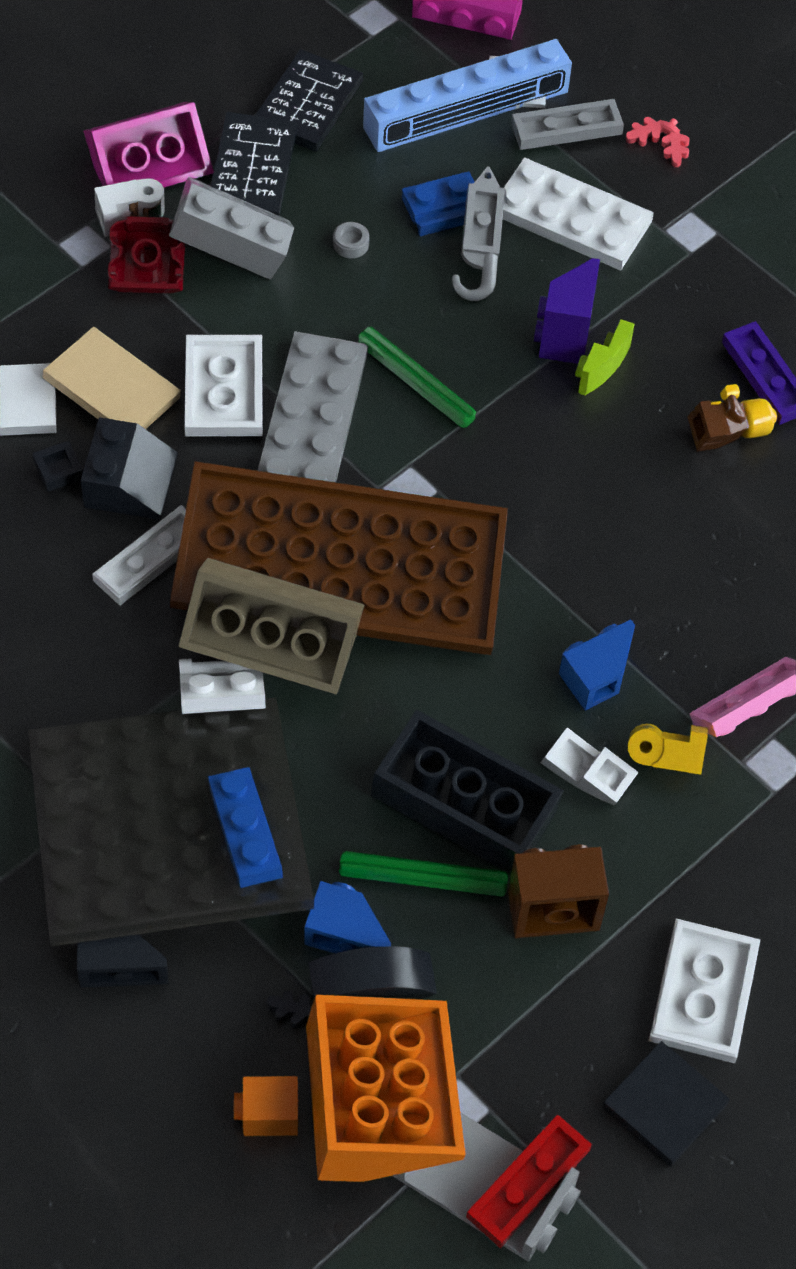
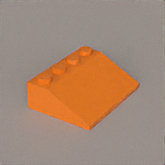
M315 995L306 1024L318 1180L365 1182L464 1160L466 1153L447 1001Z

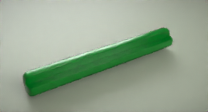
M367 327L359 334L358 343L366 344L368 346V353L461 428L468 427L475 420L476 410L373 327Z
M350 851L342 852L340 857L339 873L345 877L494 896H504L507 891L508 873L505 871Z

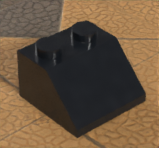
M99 417L81 478L84 507L161 520L178 458L177 452L138 423Z

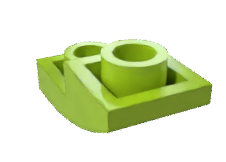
M620 319L615 333L608 332L603 345L594 342L589 356H581L575 373L576 377L581 378L579 394L587 395L594 391L617 370L631 346L634 323Z

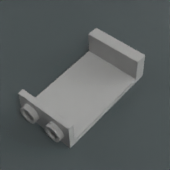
M461 1113L466 1153L464 1160L392 1176L479 1230L466 1218L467 1211L523 1151ZM572 1167L565 1179L503 1246L528 1262L536 1249L544 1253L557 1232V1228L552 1226V1223L560 1211L568 1215L581 1191L575 1188L580 1172Z

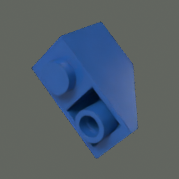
M631 619L620 625L612 624L607 626L598 636L586 642L578 641L573 643L562 654L559 675L585 711L619 694L635 629V624Z

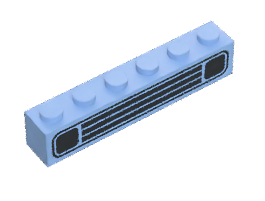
M554 39L364 98L363 128L378 153L514 110L516 105L519 104L520 108L523 106V103L542 97L548 99L567 93L572 62L558 40Z

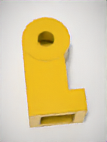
M641 724L636 726L630 733L628 752L636 763L701 775L708 727L691 725L690 736L662 732L657 726L652 724Z

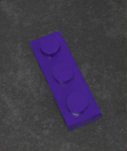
M754 321L724 333L721 343L758 396L767 400L772 408L775 409L777 423L781 425L796 419V377L758 323Z

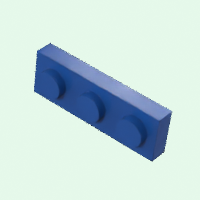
M250 767L208 776L210 793L240 888L283 878L282 865Z

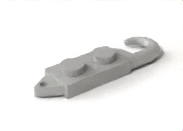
M489 166L473 184L469 183L461 248L463 260L468 265L482 270L481 285L477 289L470 290L463 287L457 274L452 276V283L456 293L469 301H480L487 298L493 292L496 284L505 188H500Z

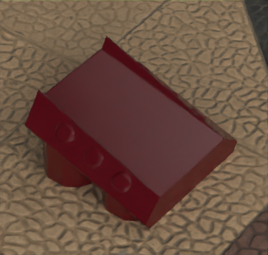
M127 216L111 226L108 289L118 292L176 293L183 291L185 243L169 236L173 224L172 219Z

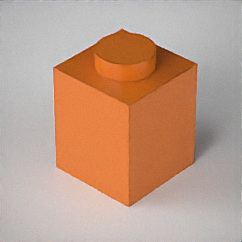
M298 1076L243 1077V1093H234V1120H243V1136L298 1135Z

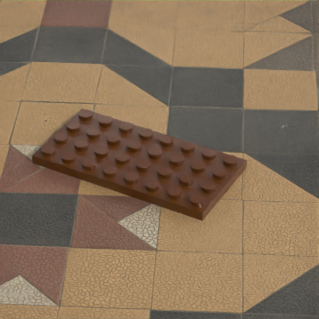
M195 461L170 598V608L188 611L198 570L206 559L210 558L364 604L357 636L491 655L494 645L508 508Z

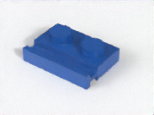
M469 171L402 189V201L414 225L416 224L419 236L464 225L467 188L469 183H474Z

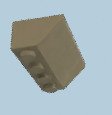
M207 558L196 576L179 647L337 694L355 641L364 604Z

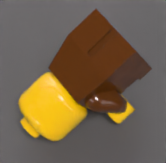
M737 384L727 385L720 392L723 403L721 401L710 402V400L699 402L694 408L695 410H692L687 416L697 452L720 448L739 439L741 436L748 439L766 436L772 432L774 423L777 420L775 409L763 398L745 400L739 403L737 399L740 395V390Z

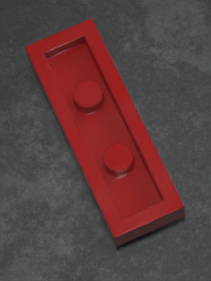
M557 1114L467 1211L466 1218L501 1249L565 1179L572 1167L575 1168L591 1150L592 1144Z

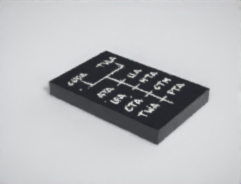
M300 49L255 116L297 121L298 129L295 144L317 152L363 82V73Z
M227 112L211 187L280 216L298 129L297 121Z

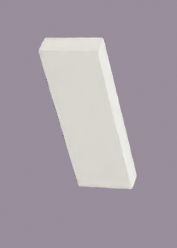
M182 505L176 508L92 574L93 581L119 605L126 602L177 561L186 509Z

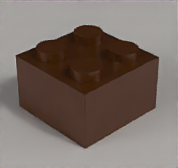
M577 844L569 846L564 850L545 851L541 848H532L523 851L521 854H514L508 896L515 938L600 931L609 897L601 847L589 848L586 845Z

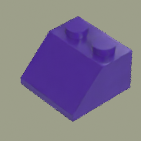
M592 258L550 281L548 297L540 296L537 313L538 319L534 335V342L541 343L539 358L578 364L581 356L585 355L600 259Z

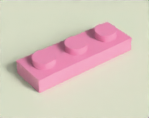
M784 657L689 714L693 725L708 727V734L715 737L724 736L733 732L737 725L750 717L765 713L770 705L780 699L795 695L796 660Z

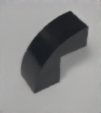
M396 946L368 947L334 953L309 962L314 998L315 995L423 1000L437 994L430 953L422 950Z

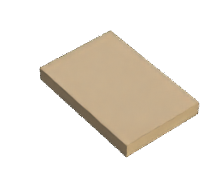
M94 326L43 370V379L97 419L101 417L138 423L145 429L178 401L181 395L179 388Z

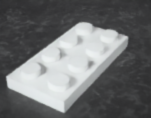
M527 158L522 160L504 187L503 220L590 258L600 259V262L620 271L650 226L654 213Z

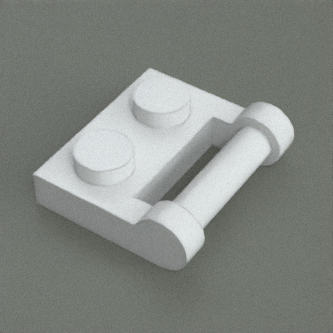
M179 659L182 714L266 708L263 672L227 661L192 663L191 659Z

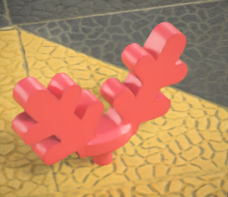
M645 117L644 126L634 122L632 123L631 131L626 133L627 143L632 144L639 141L640 146H645L647 138L651 136L654 143L659 142L660 133H665L667 136L662 138L661 143L662 147L665 148L663 157L665 159L671 158V163L674 167L681 166L682 158L685 159L689 156L687 146L690 139L688 136L680 134V129L675 126L677 120L674 118L670 122L664 120L656 122L651 117Z

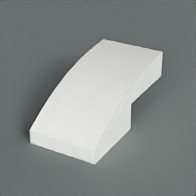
M569 728L564 730L540 762L577 788L612 805L618 802L638 774L634 768L605 747L601 752L597 751Z

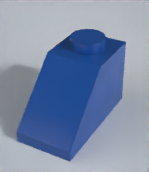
M320 881L305 924L304 945L332 953L359 948L391 946L390 940L362 893L355 891L353 887L345 883L334 882L329 884Z

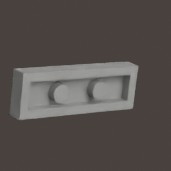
M615 99L512 114L511 121L520 150L622 135L624 127Z

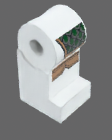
M131 180L94 188L95 210L105 237L110 236V228L114 223L127 216L163 217L165 212L164 187L157 180Z

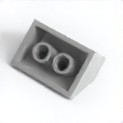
M188 177L169 236L271 280L287 255L294 227L285 218Z

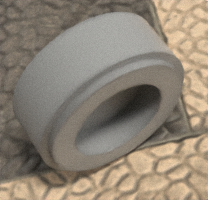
M345 222L337 226L333 232V248L335 252L345 258H358L364 255L369 248V232L366 227L356 222Z

